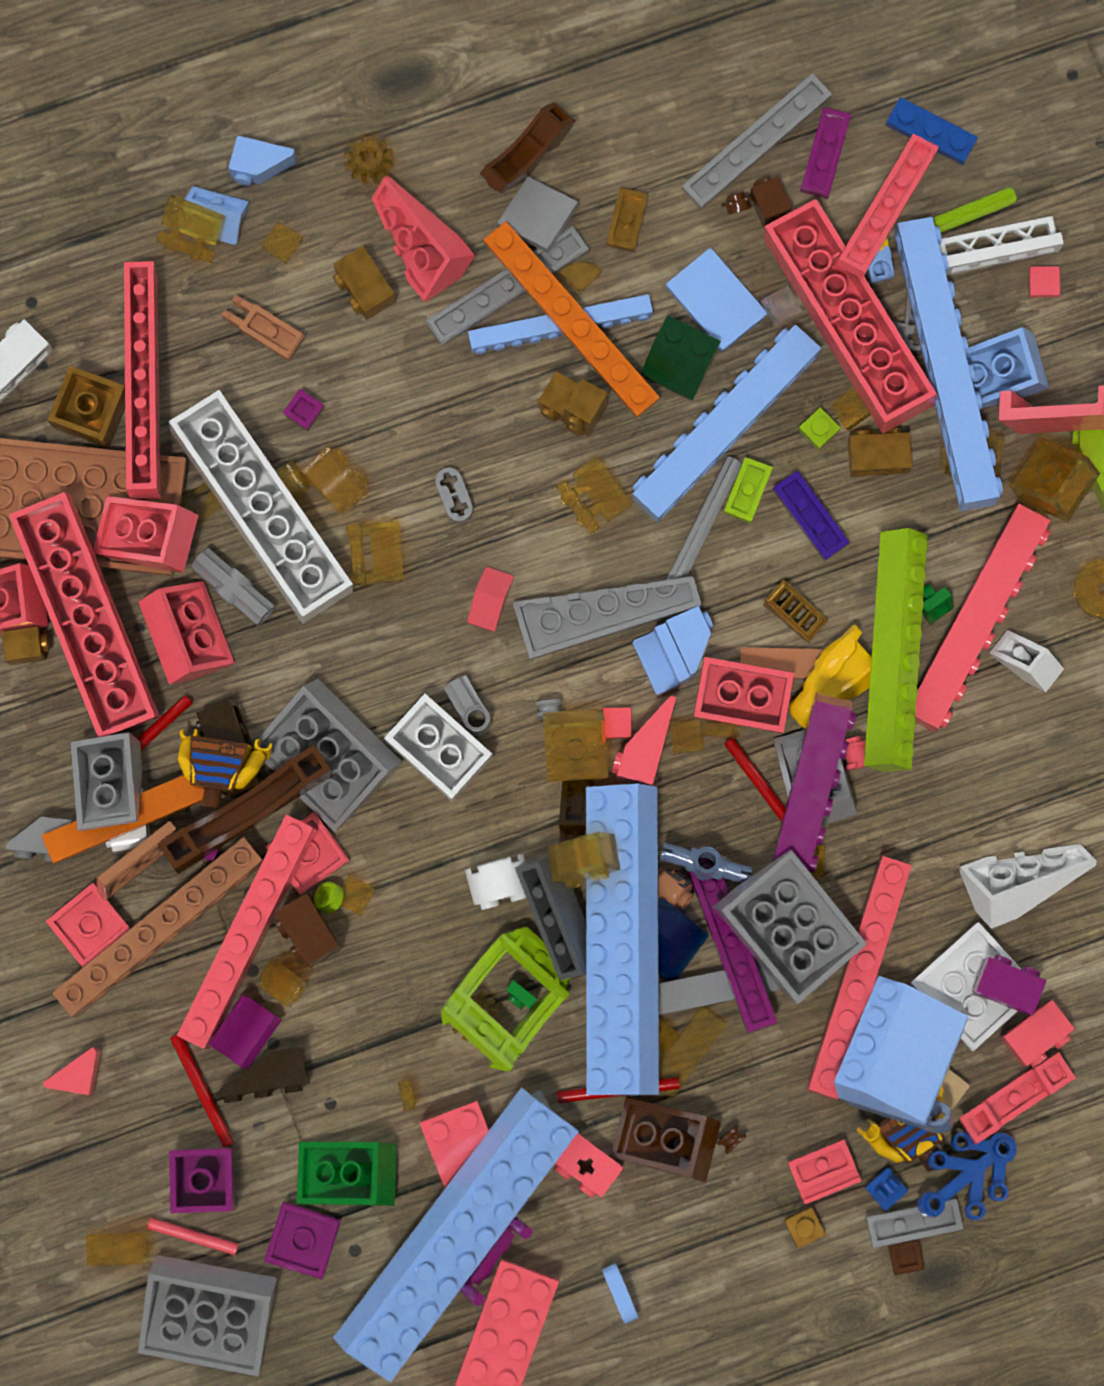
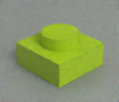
M821 407L798 428L818 451L841 429Z

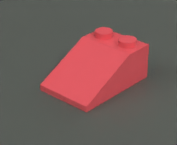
M107 496L93 551L98 556L161 570L184 573L198 515L175 504Z
M18 563L1 568L0 636H2V631L49 626L47 609L29 565Z
M670 695L625 745L623 753L617 752L612 773L617 774L616 782L622 784L653 785L676 701L675 696Z
M479 1101L420 1123L445 1188L489 1131Z

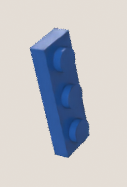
M901 97L885 125L909 138L915 134L939 147L937 151L939 154L961 165H964L978 138Z

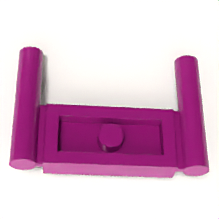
M516 1216L511 1220L508 1227L459 1290L475 1306H481L485 1298L472 1284L475 1283L480 1286L483 1280L491 1274L493 1266L500 1256L509 1249L511 1241L515 1236L511 1229L523 1239H528L532 1235V1229Z

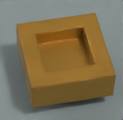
M812 1207L784 1220L798 1249L825 1236L824 1230Z

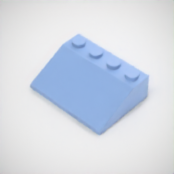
M878 976L834 1081L838 1098L926 1126L968 1021V1016L907 984Z

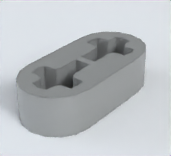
M444 468L439 471L435 479L444 509L452 522L457 524L466 523L472 517L473 507L465 484L457 470ZM449 475L451 479H457L454 482L455 493L450 494L447 485L441 486L445 476ZM458 498L461 506L467 505L468 508L464 510V516L459 517L458 513L452 514L451 511L455 509L453 499Z

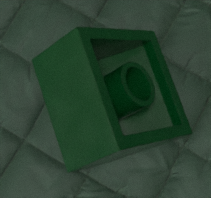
M667 315L653 342L640 375L693 401L719 351L721 341Z

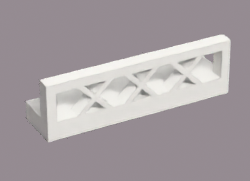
M1050 216L943 238L939 247L941 254H946L948 261L946 275L1056 253L1060 251L1064 242L1061 232L1056 233L1053 217ZM1047 225L1049 235L1036 238L1029 236L1034 228ZM1029 229V231L1027 232V234H1026L1025 232L1021 231V230ZM1011 232L1023 238L1021 241L1007 244L1001 242L1005 234ZM1001 235L999 239H996L993 236ZM982 238L995 244L992 247L978 250L972 248L975 242ZM972 241L970 245L964 242ZM957 244L966 251L948 256L945 246Z

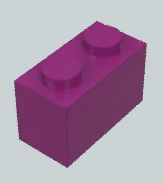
M995 954L994 958H985L972 993L1028 1016L1034 1015L1047 980L1040 978L1041 972L1026 966L1022 970L1011 966L1012 960Z

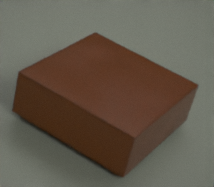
M919 1239L887 1245L895 1276L925 1270Z

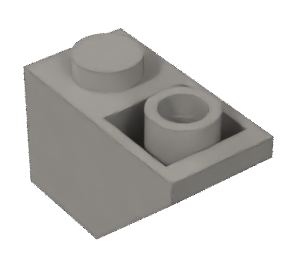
M40 817L7 843L6 849L14 852L15 858L32 859L33 854L44 855V861L52 862L41 835L74 821Z

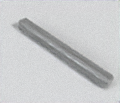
M732 457L725 459L666 580L688 576L741 469L742 463Z

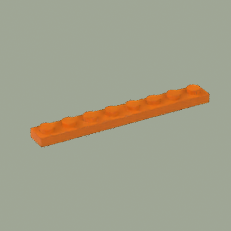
M506 221L483 239L484 244L636 418H639L660 400L657 393Z

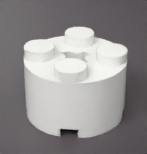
M518 854L519 861L512 862L510 857L478 865V872L472 873L470 868L465 869L474 905L480 904L481 910L498 906V900L510 896L511 902L526 898L515 871V867L525 862L523 854Z

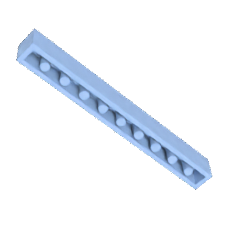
M932 217L897 223L894 238L928 379L937 393L935 408L960 512L996 505L1000 495L1003 493L1000 477H995L993 466L996 465L995 454L992 448H988L986 440L989 437L986 420H981L979 411L982 409L981 396L979 392L975 393L972 383L975 382V372L973 365H968L966 358L968 343L965 336L961 337L959 326L962 325L959 309L954 308L952 300L955 298L954 285L952 281L947 280L946 276L948 261L946 254H941L940 229L938 226H934Z

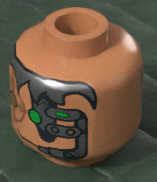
M675 867L659 868L658 904L670 912L675 911L679 907L685 909L694 897L691 893L693 887L692 880Z

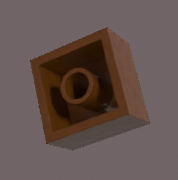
M307 893L275 912L278 920L274 924L283 938L288 939L290 937L294 946L290 950L299 964L303 965L306 963L307 966L312 968L342 950L341 945L319 909L315 907L314 901Z

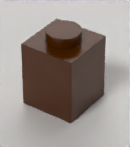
M769 177L762 178L753 184L754 187H751L749 197L752 196L753 198L751 201L763 228L792 211V206L779 177L771 180Z

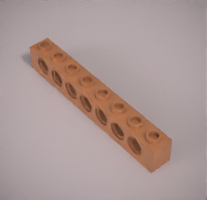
M244 837L241 838L52 994L71 1017H79L259 870L263 859Z

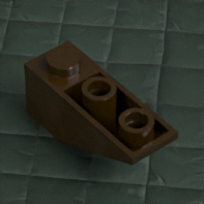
M304 1047L270 1052L215 1093V1097L224 1098V1103L243 1101L242 1095L254 1093V1098L256 1099L273 1096L272 1090L284 1088L285 1094L303 1091L302 1085L309 1084Z

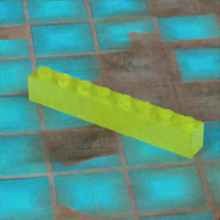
M911 528L880 532L864 767L880 772L912 770V758L914 755L913 742L916 725L915 712L918 695L917 683L920 666L919 653L922 636L921 623L924 607L923 594L928 545L927 535Z

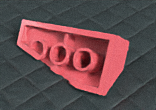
M385 176L372 197L373 203L385 230H390L396 243L393 249L396 256H401L407 269L404 271L407 281L424 302L429 301L464 275L475 255L457 233L393 179Z

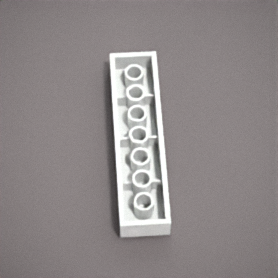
M220 390L169 421L171 433L302 624L353 592L352 582Z

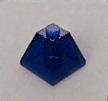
M662 897L658 901V974L667 981H674L678 979L709 935Z

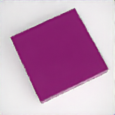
M282 1202L264 1262L323 1280L342 1220Z

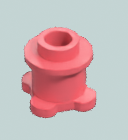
M862 736L846 739L845 741H849L846 753V772L863 768L866 740L863 741Z

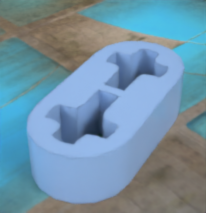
M616 1263L603 1268L602 1272L624 1324L638 1319L639 1317Z

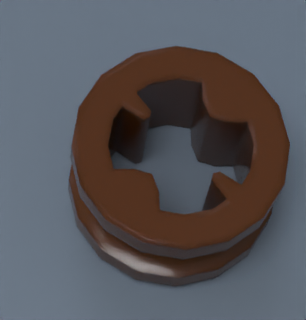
M737 1125L733 1126L717 1142L719 1146L723 1145L725 1147L724 1152L726 1154L730 1153L747 1136L745 1133H739Z

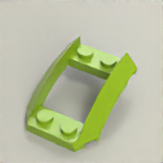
M528 927L516 929L506 934L503 933L472 967L441 1009L443 1026L450 1023L491 1060L488 1067L509 1072L514 1067L513 1064L518 1056L524 1052L539 1029L558 1006L569 997L567 981L571 978L559 981L545 943ZM506 952L548 989L511 1034L470 998Z

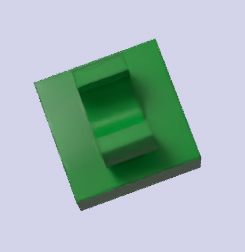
M929 584L924 587L922 615L931 625L954 609L953 599L945 587L938 592H935Z

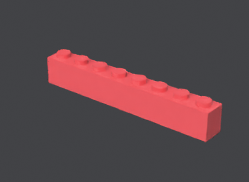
M154 261L124 262L126 490L130 499H161L158 273Z
M1018 504L1014 509L917 688L916 723L933 732H936L940 726L943 728L947 726L953 715V712L949 711L950 706L954 700L959 702L965 693L967 686L963 682L968 674L973 676L979 667L981 660L977 656L982 648L987 650L993 641L995 634L991 630L996 622L1001 624L1007 615L1009 608L1005 604L1010 596L1015 598L1021 589L1023 582L1019 581V578L1024 570L1029 573L1035 563L1037 556L1033 555V552L1037 545L1043 547L1051 531L1046 528L1051 520L1021 504Z
M285 815L177 1034L178 1037L203 1049L211 1048L209 1042L222 1025L276 916L275 912L278 911L317 832L315 828Z
M885 856L878 860L856 929L867 945L845 964L806 1087L808 1091L832 1099H838L834 1081L873 990L912 867L910 864Z

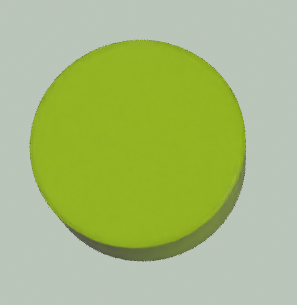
M324 882L315 892V907L328 914L335 912L342 904L344 898L343 889L333 882Z

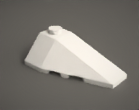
M1081 844L1044 849L1042 854L1025 856L1024 852L1014 853V858L997 860L996 856L985 857L961 866L960 874L976 913L992 929L1018 919L1096 866V859Z

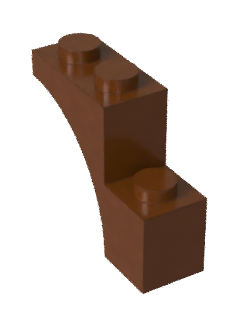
M555 102L542 107L522 134L501 155L485 165L480 175L486 179L487 184L492 189L500 193L521 184L528 176L530 177L546 153L558 148L576 120Z

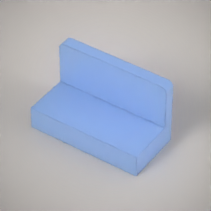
M193 186L184 199L180 228L186 232L235 245L238 242L241 221L248 211L249 202Z
M666 623L654 627L653 632L633 641L635 651L656 695L689 682V672Z

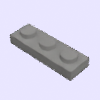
M956 1198L946 1201L944 1211L936 1217L923 1216L919 1212L918 1206L865 1217L872 1248L963 1230ZM937 1202L929 1204L932 1210H935L938 1205Z

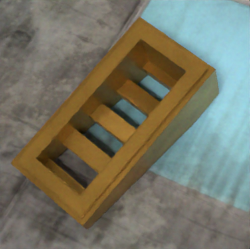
M785 580L776 587L763 604L807 643L828 622V619ZM786 593L789 597L779 607L776 602ZM795 601L798 605L788 615L785 610ZM802 609L806 610L805 616L799 623H796L794 618ZM813 616L816 621L806 632L803 626Z

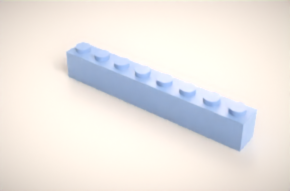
M796 324L790 330L787 328L783 329L774 340L776 345L770 351L764 349L754 360L756 366L750 372L744 370L734 381L735 388L729 394L724 391L713 403L716 407L708 415L706 412L701 414L693 424L696 428L688 436L685 433L682 434L673 444L675 450L668 457L663 454L653 465L655 471L648 478L643 475L632 487L634 490L632 500L655 522L659 523L819 356L821 347Z

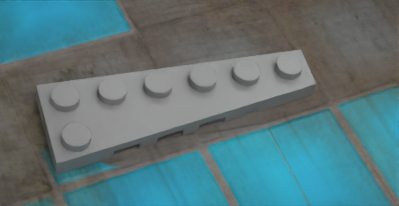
M691 576L656 581L649 584H635L621 588H607L593 592L513 602V606L529 658L533 660L683 613L697 606L702 607V603L694 578Z

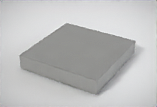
M528 176L497 224L499 227L506 221L523 241L549 253L579 207L578 201Z

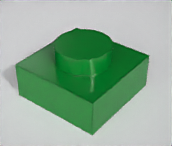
M512 981L506 989L510 994L507 1000L520 1010L524 1006L531 1009L537 1001L536 997L515 981Z

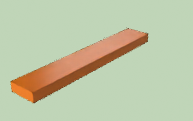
M182 775L140 793L138 822L78 831L76 820L43 834L41 837L52 863L57 864L202 802L204 789L193 787L190 785V781Z

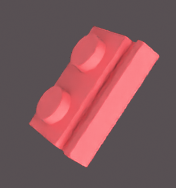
M845 1139L787 1162L804 1204L862 1181Z

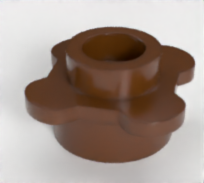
M744 192L727 196L728 202L723 203L722 207L726 206L728 215L751 209L749 200L753 198L752 196L745 197Z

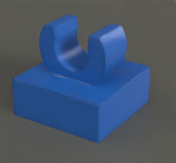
M888 1167L864 1187L884 1211H887L908 1192L906 1187Z

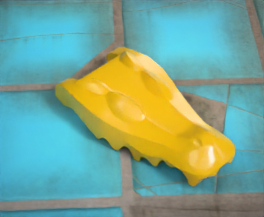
M852 625L841 637L821 652L820 657L814 662V669L807 674V679L802 684L803 690L794 701L789 703L788 708L792 718L802 728L807 729L816 693L849 701L870 687L872 657L857 641L862 634L857 625Z

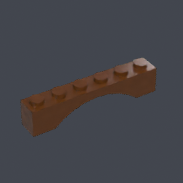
M314 744L287 761L272 775L239 798L212 814L183 827L158 843L173 869L179 874L333 776L332 771Z

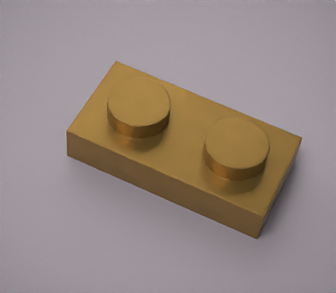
M619 188L606 241L607 247L635 253L648 194Z

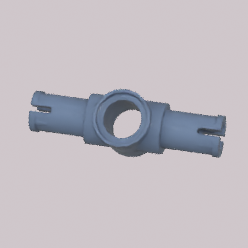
M668 842L664 843L659 860L685 867L686 871L693 872L696 878L705 881L712 878L717 880L724 878L743 883L750 878L753 869L752 866L749 867L728 861L727 857L720 855L712 847L700 849L692 847L690 850L669 844ZM702 858H708L713 862L714 867L712 869H703L698 861Z

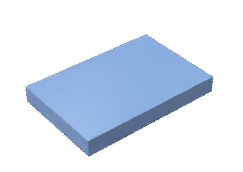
M711 247L665 284L667 290L705 334L721 341L719 350L722 353L767 317L768 314Z

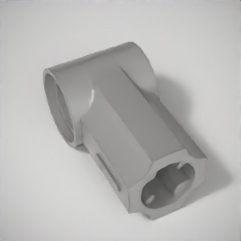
M467 676L459 677L445 686L444 691L462 720L466 731L474 737L484 736L491 728L489 712L483 706ZM476 714L482 715L485 718V723L478 728L472 727L469 724L470 718Z

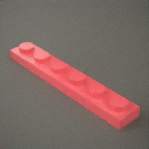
M915 134L912 135L840 255L837 266L863 279L937 154L938 146Z

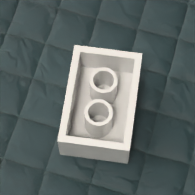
M426 694L417 701L384 738L390 747L452 802L457 799L493 759V754Z

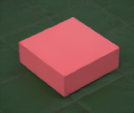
M1030 266L1028 269L1029 298H1059V266Z
M601 708V739H631V708Z

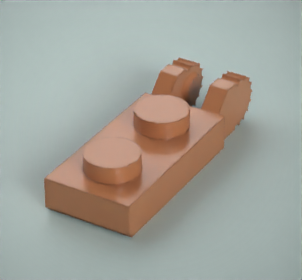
M235 295L231 301L236 307L247 312L248 315L242 320L232 312L224 310L221 315L222 318L239 328L242 333L285 360L290 361L305 339V335L258 305H252Z

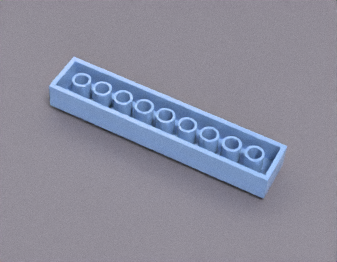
M625 784L586 787L587 1095H659L657 787Z
M521 1088L333 1338L347 1354L391 1382L579 1131Z

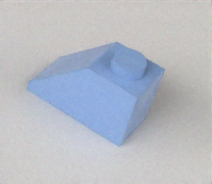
M237 135L228 169L231 178H234V181L239 184H261L296 163L297 157L294 149Z
M699 606L665 621L689 672L690 679L696 675L711 635L709 629L713 628L708 613L706 611L702 613Z

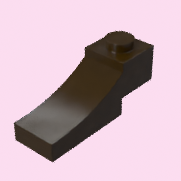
M563 772L558 853L565 869H586V787H594L593 772Z

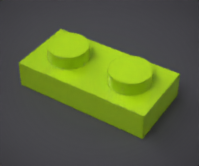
M745 457L723 513L751 524L773 467Z

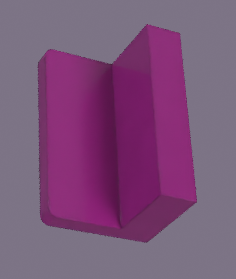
M243 994L209 1042V1046L228 1057L241 1068L247 1070L282 1020Z

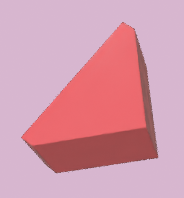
M489 567L485 568L475 590L467 619L468 624L496 632L514 580L513 575Z
M92 1047L43 1082V1085L48 1089L93 1095L101 1056L100 1050L97 1047Z

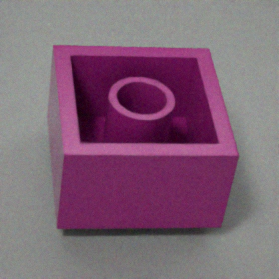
M235 1148L169 1151L170 1214L236 1210Z

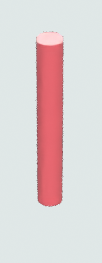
M152 1217L147 1226L149 1230L234 1256L239 1247L238 1243Z

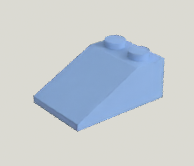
M1024 327L968 348L966 358L968 365L972 364L974 368L975 382L972 383L975 393L979 392L981 396L982 408L999 404L1000 391H1013L1021 398L1050 388L1034 333Z

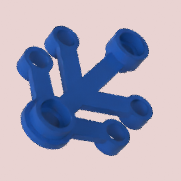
M961 1132L952 1136L950 1143L955 1151L961 1152L970 1149L985 1152L977 1160L947 1156L943 1151L930 1153L927 1159L930 1168L934 1170L946 1168L963 1172L937 1193L927 1192L922 1194L917 1203L919 1212L926 1217L939 1216L944 1211L945 1202L970 1183L969 1199L964 1213L970 1220L982 1219L986 1212L985 1206L981 1203L984 1172L992 1164V1184L987 1190L988 1197L995 1202L1005 1200L1008 1196V1188L1004 1184L1006 1164L1014 1159L1017 1148L1013 1138L1004 1133L995 1134L989 1140H982L976 1145L967 1133ZM959 1136L963 1137L965 1140V1145L963 1148L959 1147L957 1144V1139ZM1000 1143L1006 1146L1005 1154H1001L998 1150ZM936 1155H939L942 1158V1164L940 1166H937L934 1163V1157ZM996 1186L1000 1187L1002 1191L999 1198L994 1195ZM932 1198L935 1199L938 1204L935 1210H932L929 1206V1202ZM973 1205H976L979 1209L976 1217L971 1213Z

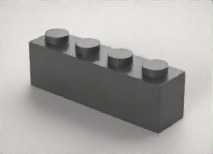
M558 850L535 855L515 867V871L558 979L560 981L584 975L586 973V921Z

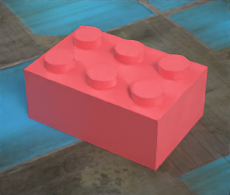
M704 657L693 718L784 733L794 673Z

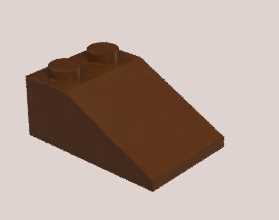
M626 1097L610 1157L706 1183L721 1122L707 1116Z

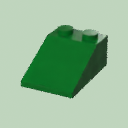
M299 1142L296 1204L395 1206L397 1144L383 1142Z

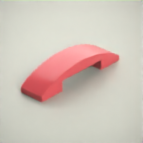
M1058 1052L987 1097L958 1119L976 1145L1076 1077Z

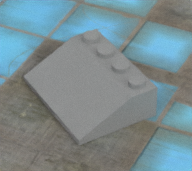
M319 679L304 685L258 738L261 739L260 748L262 749L268 748L269 744L272 743L271 757L264 762L274 772L287 761L315 744L330 767L333 776L309 790L300 798L334 832L403 763Z
M789 850L738 885L713 906L785 996L796 1004L804 1000L867 945L792 850Z
M156 1255L148 1274L138 1353L259 1377L274 1304L277 1278Z

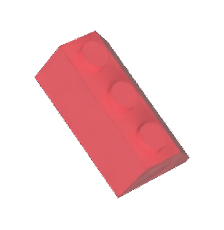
M204 581L159 588L138 602L169 685L192 681L235 664Z

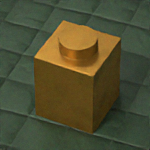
M38 626L2 631L5 661L9 665L46 660L45 652L50 650L47 634H43Z

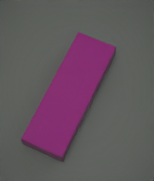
M823 107L800 192L826 199L829 198L851 114Z

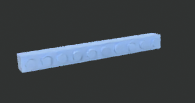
M649 294L582 308L598 327H603V329L611 328L614 324L619 323L627 325L633 320L638 319L639 321H646L653 314ZM547 315L468 331L472 353L484 354L487 350L491 349L500 351L505 349L506 346L511 345L512 347H519L525 342L538 343L541 342V339L545 338L553 340L563 335Z

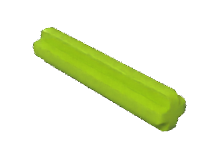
M1008 187L933 218L934 226H938L942 233L1012 205L1017 200L1015 191L1012 187Z

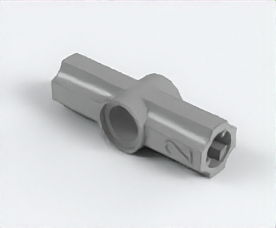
M209 548L202 551L191 565L196 573L214 587L213 590L232 607H237L257 626L264 623L275 609V606L252 587L253 584L236 568L228 566Z

